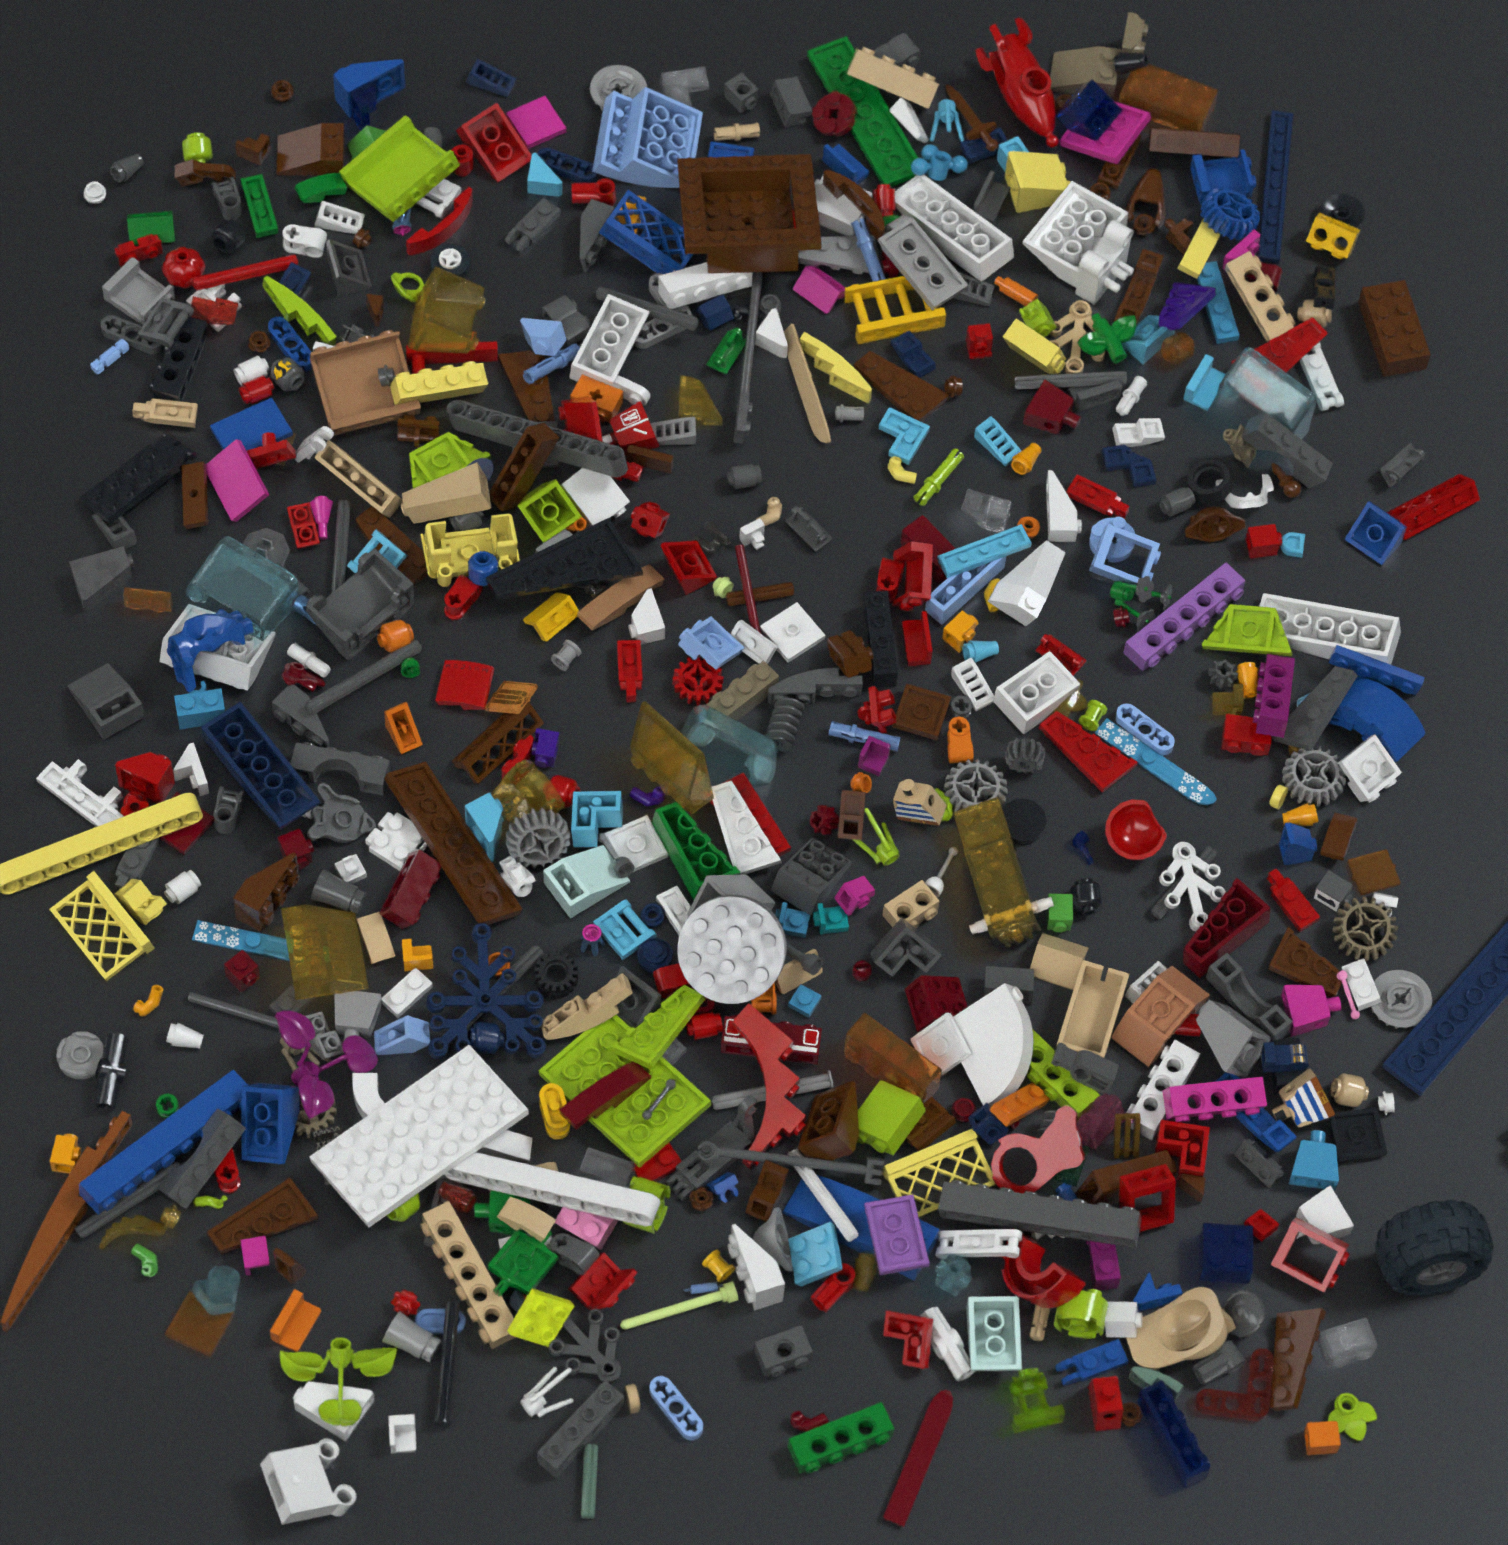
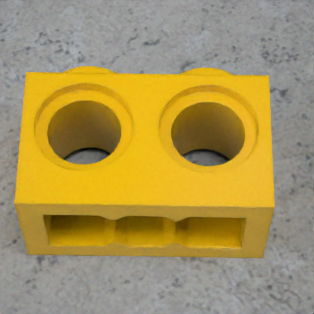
M1319 213L1315 217L1306 242L1311 243L1310 246L1314 249H1325L1330 251L1331 255L1336 258L1347 259L1352 253L1361 230ZM1320 228L1324 229L1327 232V238H1321L1317 230ZM1339 237H1343L1347 240V247H1342L1339 245Z

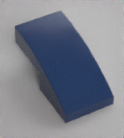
M910 331L891 340L892 347L913 375L920 378L936 369V363L922 349V343Z

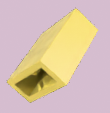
M1018 319L1014 320L1003 335L1004 340L1012 350L1046 373H1060L1064 368L1066 357L1061 349Z

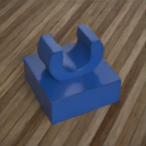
M726 1172L706 1184L713 1194L718 1195V1199L721 1202H727L725 1198L727 1190H730L733 1196H738V1190L734 1185L739 1182L735 1174Z

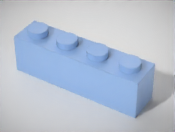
M1006 556L947 578L931 593V599L926 601L925 611L943 625L1005 568Z

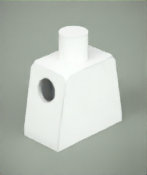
M1331 1186L1301 1205L1296 1214L1297 1218L1336 1238L1350 1235L1354 1226ZM1299 1232L1296 1239L1304 1236L1305 1234ZM1308 1236L1312 1244H1320V1242Z

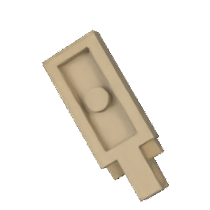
M153 398L152 401H146V404L134 402V418L144 419L145 422L195 428L198 412L197 403Z

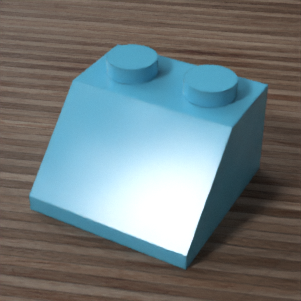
M489 792L465 805V822L491 862H494L502 835V822H504L502 811L504 809L501 802L497 798L494 799Z

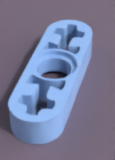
M1122 704L1118 707L1116 712V722L1118 725L1160 755L1164 756L1172 752L1175 743L1172 734L1132 704ZM1127 713H1130V714H1131V717H1126V718H1123V717H1122L1123 714H1125V715H1126ZM1141 725H1147L1152 731L1149 734H1143L1138 728ZM1164 741H1167V742H1168L1167 745H1165V744H1164L1163 746H1160V745H1159L1160 742H1164Z
M655 1377L651 1381L649 1389L652 1399L685 1439L691 1441L698 1439L703 1432V1422L667 1377ZM658 1384L661 1387L664 1385L666 1386L665 1392L669 1398L666 1400L665 1403L663 1402L665 1401L666 1396L661 1391L656 1392V1385ZM674 1402L682 1404L684 1409L679 1414H673L670 1412L669 1406ZM686 1415L687 1421L691 1425L697 1424L696 1432L692 1430L686 1431L687 1423L684 1420Z

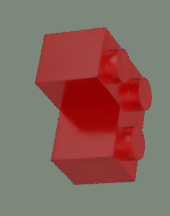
M1168 1120L1160 1121L1155 1153L1167 1150L1170 1156L1179 1157L1176 1180H1180L1182 1173L1203 1177L1210 1127Z

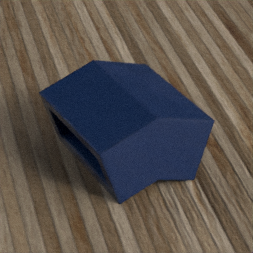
M723 294L700 305L697 309L704 327L708 330H712L734 319L731 307Z

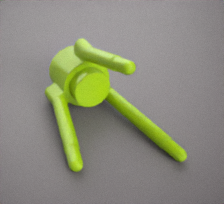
M865 808L864 811L882 843L876 847L877 853H875L861 840H852L867 852L876 864L882 862L884 866L890 865L900 857L899 851L893 842L886 823L883 822L881 824L886 836L885 838L870 810Z

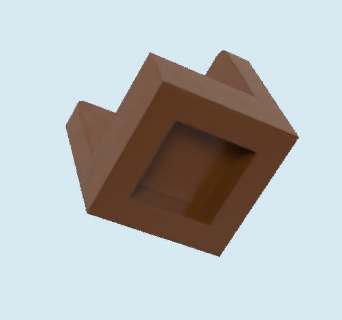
M261 133L257 141L247 137L244 142L237 140L235 143L236 155L257 165H261L271 150L270 137Z

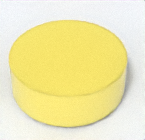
M1278 785L1275 788L1270 799L1271 807L1278 810L1282 807L1288 793L1287 787Z

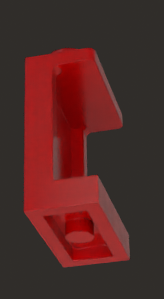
M911 541L894 551V561L906 562L905 594L893 600L892 606H898L903 611H912L913 608L921 606L922 603L931 599L933 544Z

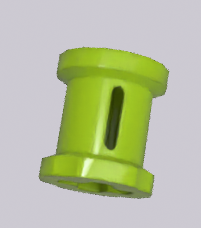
M1090 700L1087 706L1088 709L1084 715L1080 716L1078 721L1083 728L1096 731L1101 717L1107 713V707L1097 700Z

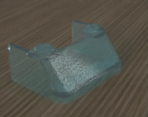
M1246 347L1220 382L1215 403L1219 405L1224 399L1236 400L1241 396L1262 413L1267 412L1302 439L1309 432L1316 405V397L1309 389L1256 350Z

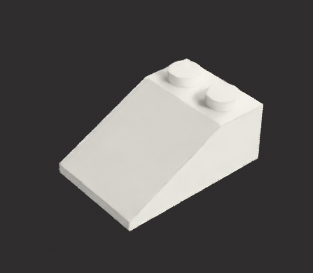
M1049 651L998 686L993 702L1024 735L1050 715L1080 687V683Z

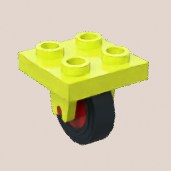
M533 1288L528 1296L515 1289L509 1299V1303L518 1313L507 1331L511 1336L549 1347L550 1342L556 1338L574 1308V1304L570 1300Z

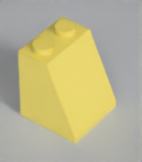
M1008 152L1005 180L1007 186L1010 187V195L1016 212L1021 213L1051 207L1070 184L1069 180L1066 181L1065 165L1063 162L1060 163L1058 154Z

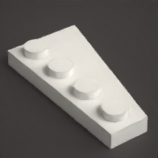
M732 780L709 787L732 866H736L740 870V875L782 863Z

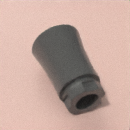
M323 869L312 891L311 900L323 902L345 911L350 910L354 913H359L367 893Z

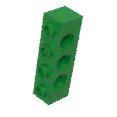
M880 1402L789 1438L788 1449L800 1474L804 1472L813 1473L819 1470L821 1465L829 1462L830 1464L838 1463L846 1455L851 1453L858 1455L866 1451L867 1447L877 1444L879 1446L889 1442L891 1437H893L894 1427L883 1403ZM861 1427H868L872 1432L864 1435L860 1433L859 1429ZM839 1436H844L848 1439V1442L840 1444L835 1439ZM819 1445L825 1451L823 1453H816L812 1448Z

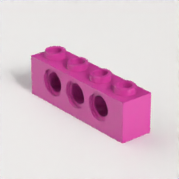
M1263 1077L1171 1086L1162 1091L1166 1119H1175V1122L1180 1123L1190 1121V1117L1208 1120L1212 1119L1213 1115L1222 1114V1118L1237 1116L1236 1112L1244 1111L1245 1115H1254L1260 1113V1109L1267 1106ZM1235 1093L1241 1095L1242 1104L1236 1102L1234 1098ZM1212 1095L1218 1098L1219 1106H1215L1211 1102ZM1188 1098H1192L1195 1101V1109L1188 1105Z

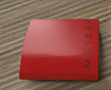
M445 660L435 699L438 705H460L463 710H485L495 670L494 667L476 662Z

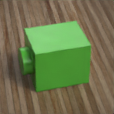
M1048 893V898L1052 897L1054 907L1052 906L1046 910L1047 930H1053L1058 933L1067 930L1071 931L1073 923V895Z

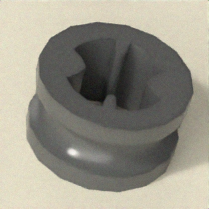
M962 695L955 697L951 703V714L953 717L968 718L972 710L971 700ZM959 704H963L964 711H960Z

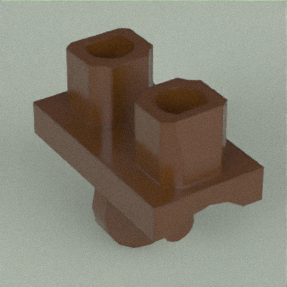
M405 414L402 419L398 418L397 441L414 442V447L419 448L420 442L429 443L439 437V421H437L435 416H427L424 420H415L413 415Z

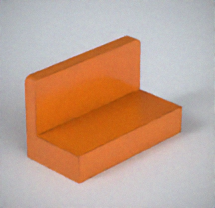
M294 1289L270 1330L271 1340L294 1352H299L321 1314V1309L305 1301L303 1293Z

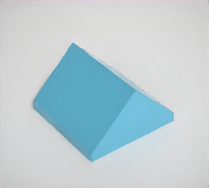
M1148 315L1138 323L1133 337L1129 341L1123 342L1122 346L1139 362L1144 364L1174 338L1175 330H1168L1167 327L1159 326V316Z

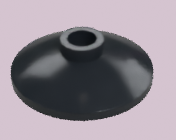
M1343 193L1334 194L1326 198L1320 209V213L1355 228L1362 224L1365 217L1362 203L1357 198Z

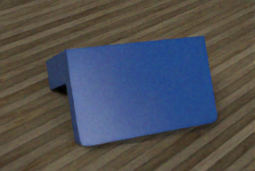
M828 144L823 147L822 161L834 172L849 178L856 184L869 177V171L840 144L834 148Z

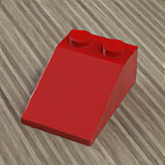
M495 103L456 130L463 143L472 149L473 156L497 183L531 161V153L498 103Z
M589 396L562 400V406L558 407L560 420H564L565 429L562 430L603 442L597 402Z

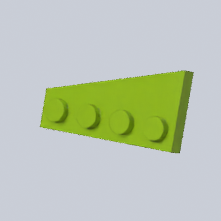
M683 985L661 1003V1008L654 1013L650 1012L646 1015L644 1022L636 1028L632 1027L629 1029L622 1040L612 1043L610 1045L611 1052L652 1069L705 1001V997L696 990Z

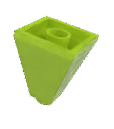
M556 479L542 483L527 493L518 505L543 543L582 517Z

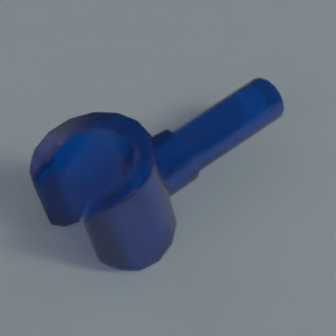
M1080 831L1073 838L1072 844L1075 848L1080 849L1088 864L1091 865L1094 861L1085 846L1089 842V837L1084 831Z

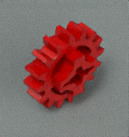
M687 657L686 664L680 661L679 669H674L675 677H673L672 684L675 685L674 692H680L679 699L681 700L688 698V704H691L693 700L696 701L697 706H700L702 700L707 704L710 697L712 698L719 691L722 692L724 677L721 676L722 669L718 668L716 670L705 659L701 661L700 657L695 661ZM697 676H699V680H700V684H699V685H697V681H696Z

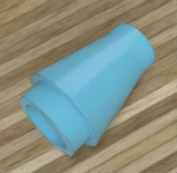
M969 640L968 643L963 644V656L965 660L972 658L976 663L992 655H997L999 653V646L997 641Z

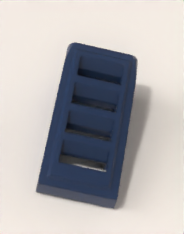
M477 58L466 83L508 97L517 79ZM494 79L499 80L497 84L493 82ZM503 81L507 82L505 88L501 87Z

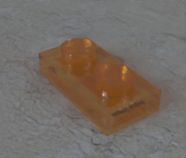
M125 587L123 594L125 607L133 610L149 609L159 613L165 611L172 612L173 600L171 592Z

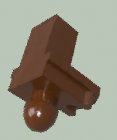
M1184 218L1176 225L1173 219H1166L1164 224L1166 229H1169L1166 238L1184 256L1192 241L1185 233L1192 228L1194 223Z

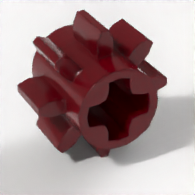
M818 805V811H811L810 824L815 829V833L830 835L831 829L838 828L839 816L834 811V807Z

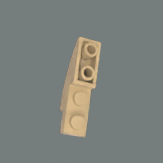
M622 973L610 980L601 989L592 993L587 999L583 1000L577 995L572 1000L567 1001L561 1008L546 1016L543 1020L541 1029L544 1038L551 1040L572 1036L591 1029L618 1014L617 1004L633 993L629 979Z

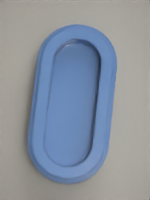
M445 1309L421 1310L415 1317V1323L432 1333L433 1336L443 1335ZM460 1310L457 1334L461 1333L466 1325L465 1316Z

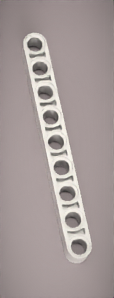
M477 1152L444 1174L447 1178L456 1182L641 1226L652 1225L660 1205V1200L650 1193Z

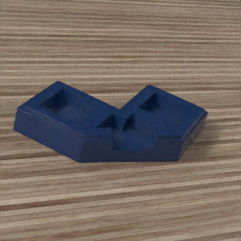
M1126 445L1102 448L1101 453L1106 471L1129 468L1133 487L1156 484L1157 480L1151 460L1144 456H1139Z

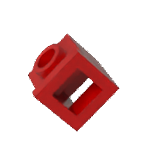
M990 323L968 326L966 344L969 359L992 357L993 335Z

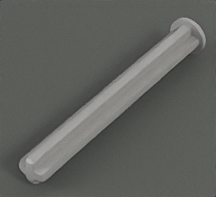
M830 1070L826 1074L801 1078L798 1084L800 1089L796 1094L834 1088ZM765 1086L713 1096L712 1106L714 1110L739 1106L743 1099L750 1094L757 1102L765 1101Z

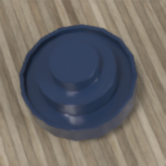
M660 938L647 939L638 949L637 958L639 965L649 973H653L661 967L671 965L673 960L672 947L668 942Z

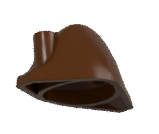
M1207 507L1190 517L1191 524L1185 528V536L1207 542L1220 541L1245 528V520L1231 514L1225 508Z

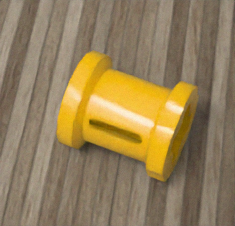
M718 1249L711 1252L702 1263L705 1268L708 1267L717 1276L716 1280L719 1283L725 1281L735 1270V1266L733 1264L729 1265Z

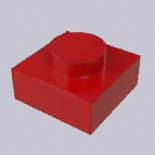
M1260 1209L1245 1220L1243 1227L1262 1242L1277 1231L1279 1223Z

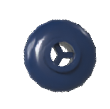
M476 1022L468 1030L467 1039L477 1054L494 1055L499 1047L504 1045V1033L500 1032V1028L496 1023Z

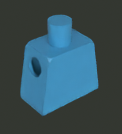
M1314 1130L1311 1131L1310 1141L1301 1140L1289 1184L1318 1189H1326L1331 1186L1333 1191L1336 1190L1339 1182L1336 1145L1325 1143V1132Z

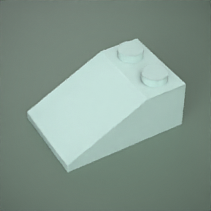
M1019 1296L968 1297L966 1313L971 1371H1021Z

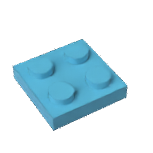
M828 1222L788 1239L795 1284L798 1286H804L843 1270L835 1224Z

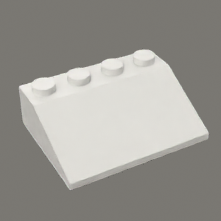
M1071 181L1023 240V245L1058 278L1077 288L1079 264L1084 254L1088 250L1094 252L1105 239L1104 232L1113 219L1127 227L1128 212Z
M188 604L163 638L159 662L173 667L171 658L167 653L168 638L181 632L186 620L197 615L216 613ZM253 625L254 633L244 636L246 644L235 645L228 641L216 652H199L192 666L195 675H201L216 682H222L237 689L248 691L261 669L276 636V632Z

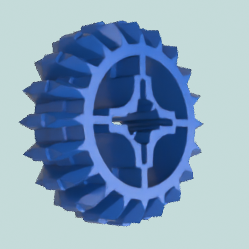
M1223 187L1220 189L1214 188L1212 192L1206 195L1201 204L1203 222L1209 224L1208 228L1214 229L1215 233L1222 234V237L1227 236L1230 240L1235 238L1240 241L1241 238L1244 239L1253 230H1256L1260 220V212L1257 210V205L1252 204V199L1245 197L1246 194L1242 195L1238 190L1235 192L1231 188L1227 190Z

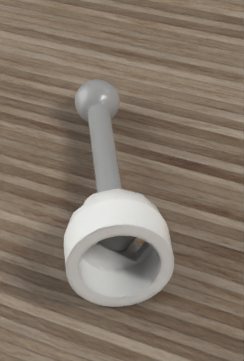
M956 847L949 849V855L937 877H930L925 882L936 897L941 895L944 888V883L941 880L953 856L958 854Z

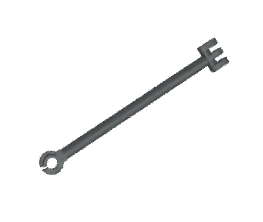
M708 1139L700 1141L697 1145L699 1148L697 1149L698 1156L705 1161L712 1160L714 1157L759 1162L768 1160L775 1164L864 1175V1183L881 1185L882 1179L872 1177V1175H883V1169L874 1168V1165L883 1166L885 1162L884 1159L867 1157L866 1165L727 1148L715 1145L713 1141ZM704 1145H709L711 1150L706 1153L701 1148Z

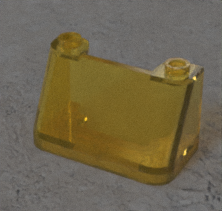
M435 266L423 286L415 305L408 348L419 352L469 353L470 350L474 351L479 338H476L477 333L472 331L477 309L481 310L486 300L483 297L484 287Z

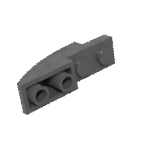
M823 668L802 672L768 688V704H775L776 700L780 698H792L802 702L804 705L815 704V695L822 697H831L833 695L854 697L861 695L862 676L850 678L839 676V668Z

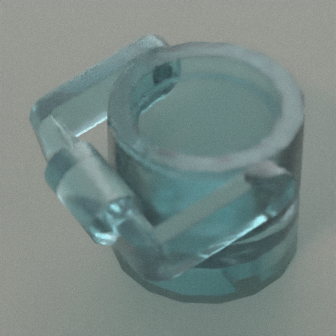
M216 1266L210 1270L206 1280L194 1283L192 1292L209 1314L217 1315L232 1312L237 1301L240 1275L234 1268L229 1266Z

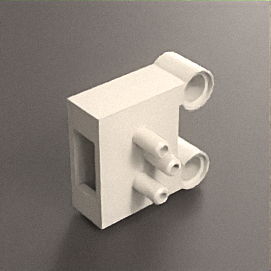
M1115 219L1109 223L1104 232L1105 239L1094 252L1088 250L1080 261L1076 295L1095 305L1107 288L1115 293L1120 290L1121 286L1114 282L1115 278L1118 277L1124 281L1127 276H1131L1134 272V268L1126 264L1130 241L1134 233L1132 229Z
M322 1439L318 1444L272 1452L260 1464L282 1524L326 1515L342 1516L355 1502L356 1493L353 1488L348 1485H339L332 1493L324 1470L329 1467L339 1454V1447L333 1440Z

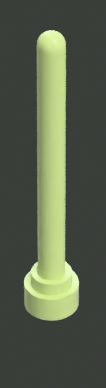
M733 1281L723 1284L719 1291L625 1319L620 1323L622 1329L627 1330L721 1300L732 1303L739 1300Z

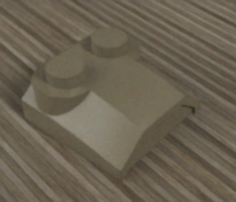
M1128 12L1121 51L1123 53L1144 54L1145 42L1141 40L1142 37L1147 36L1148 24H1144L1145 19H1140L1137 13Z

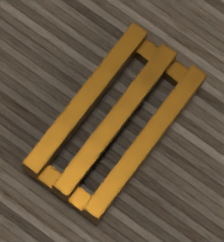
M1140 1113L1115 1114L1114 1158H1119V1155H1124V1158H1129V1155L1139 1157ZM1131 1119H1134L1133 1148H1130ZM1121 1120H1125L1124 1148H1120Z

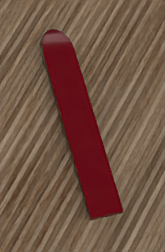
M942 1390L932 1399L883 1516L884 1520L902 1527L905 1526L953 1407L951 1391Z

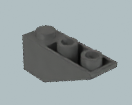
M594 199L590 200L581 215L580 261L585 272L595 263L598 252L607 243L608 239L599 234V231L615 209V207Z
M294 684L288 685L272 701L274 716L280 722L285 721L295 733L300 736L304 735L315 746L329 747V739L317 713L310 714L305 708L306 702L311 700L309 695Z

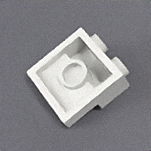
M1371 735L1338 762L1350 780L1347 782L1348 786L1360 802L1368 801L1370 803L1380 796L1379 791L1394 785L1397 782L1395 778L1402 773L1376 735Z

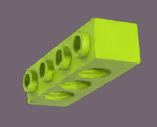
M1033 1030L1032 1057L1040 1059L1041 1062L1034 1063L1031 1061L1027 1072L1028 1079L1035 1085L1038 1084L1044 1090V1094L1050 1098V1101H1055L1060 1107L1069 1106L1077 1112V1122L1080 1121L1098 1105L1100 1094L1096 1090L1075 1081L1071 1077L1069 1070L1060 1066H1054L1051 1061L1055 1050ZM1054 1074L1058 1079L1052 1080L1047 1075ZM1072 1091L1075 1096H1067L1064 1092Z

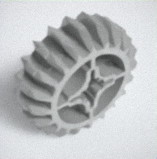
M1321 746L1317 750L1306 751L1300 748L1298 753L1293 752L1291 757L1286 760V766L1282 770V782L1286 784L1285 787L1288 788V791H1291V798L1298 797L1299 804L1302 801H1306L1308 805L1315 803L1317 808L1321 805V802L1327 806L1330 800L1335 801L1338 795L1342 794L1343 786L1346 784V774L1337 762L1338 756H1330V749L1323 752ZM1297 769L1301 772L1300 775L1303 777V780L1301 782L1299 781L1296 775ZM1327 771L1329 772L1332 778L1331 784L1327 781L1328 778L1325 776Z
M968 759L966 765L959 762L957 769L952 767L950 775L947 774L945 778L946 783L943 790L945 792L944 795L950 797L949 801L955 807V815L962 812L963 819L969 815L972 821L976 819V816H979L983 821L986 814L992 818L994 811L999 812L1001 810V805H1004L1006 802L1005 797L1007 796L1008 789L1006 788L1007 781L1003 779L1002 772H997L996 765L990 768L988 767V760L984 764H980L979 759L975 763H971ZM975 784H976V789H978L976 796H975V790H973Z
M532 808L531 813L526 814L523 812L522 818L515 817V823L509 824V830L506 831L507 849L510 856L514 857L517 863L522 862L524 867L531 864L534 869L537 865H541L544 868L545 863L549 862L553 865L555 858L561 860V853H567V846L570 845V830L567 822L562 819L559 813L554 814L551 809L545 812L543 808L536 812Z

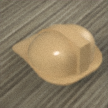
M1198 1287L1185 1292L1161 1309L1142 1317V1328L1137 1329V1337L1126 1339L1132 1357L1138 1365L1144 1368L1158 1369L1183 1360L1201 1359L1215 1353L1224 1344L1227 1334L1235 1330L1236 1327L1233 1319L1221 1308L1215 1292L1206 1287Z

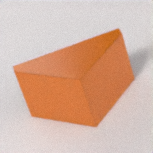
M407 702L384 711L385 727L401 754L423 745Z

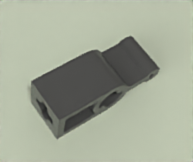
M1063 1043L1057 1044L1051 1061L1054 1066H1060L1069 1070L1071 1077L1075 1081L1106 1095L1113 1084L1119 1067L1118 1064L1091 1051L1081 1050L1076 1052L1066 1047Z

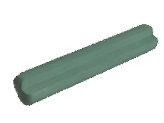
M586 1444L584 1446L581 1517L584 1519H593L595 1517L598 1446L595 1444Z

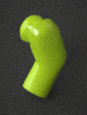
M936 788L935 791L947 805L941 822L949 821L953 816V804L949 801L950 797L945 796L941 789Z

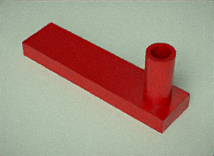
M497 341L406 345L407 365H411L412 374H416L420 370L425 369V364L498 361Z

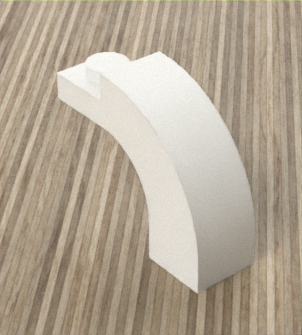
M353 1073L354 1101L359 1114L364 1119L385 1103L378 1094L377 1073Z

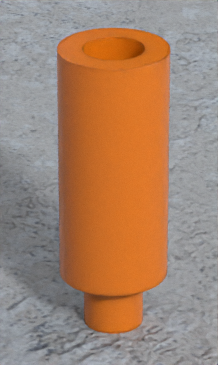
M998 276L994 282L995 285L1000 287V292L1024 306L1038 299V294L1009 277L1003 279Z

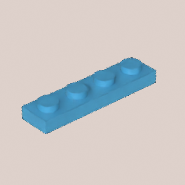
M1217 261L1207 262L1197 281L1200 286L1216 288V296L1205 305L1216 343L1237 341L1240 335Z

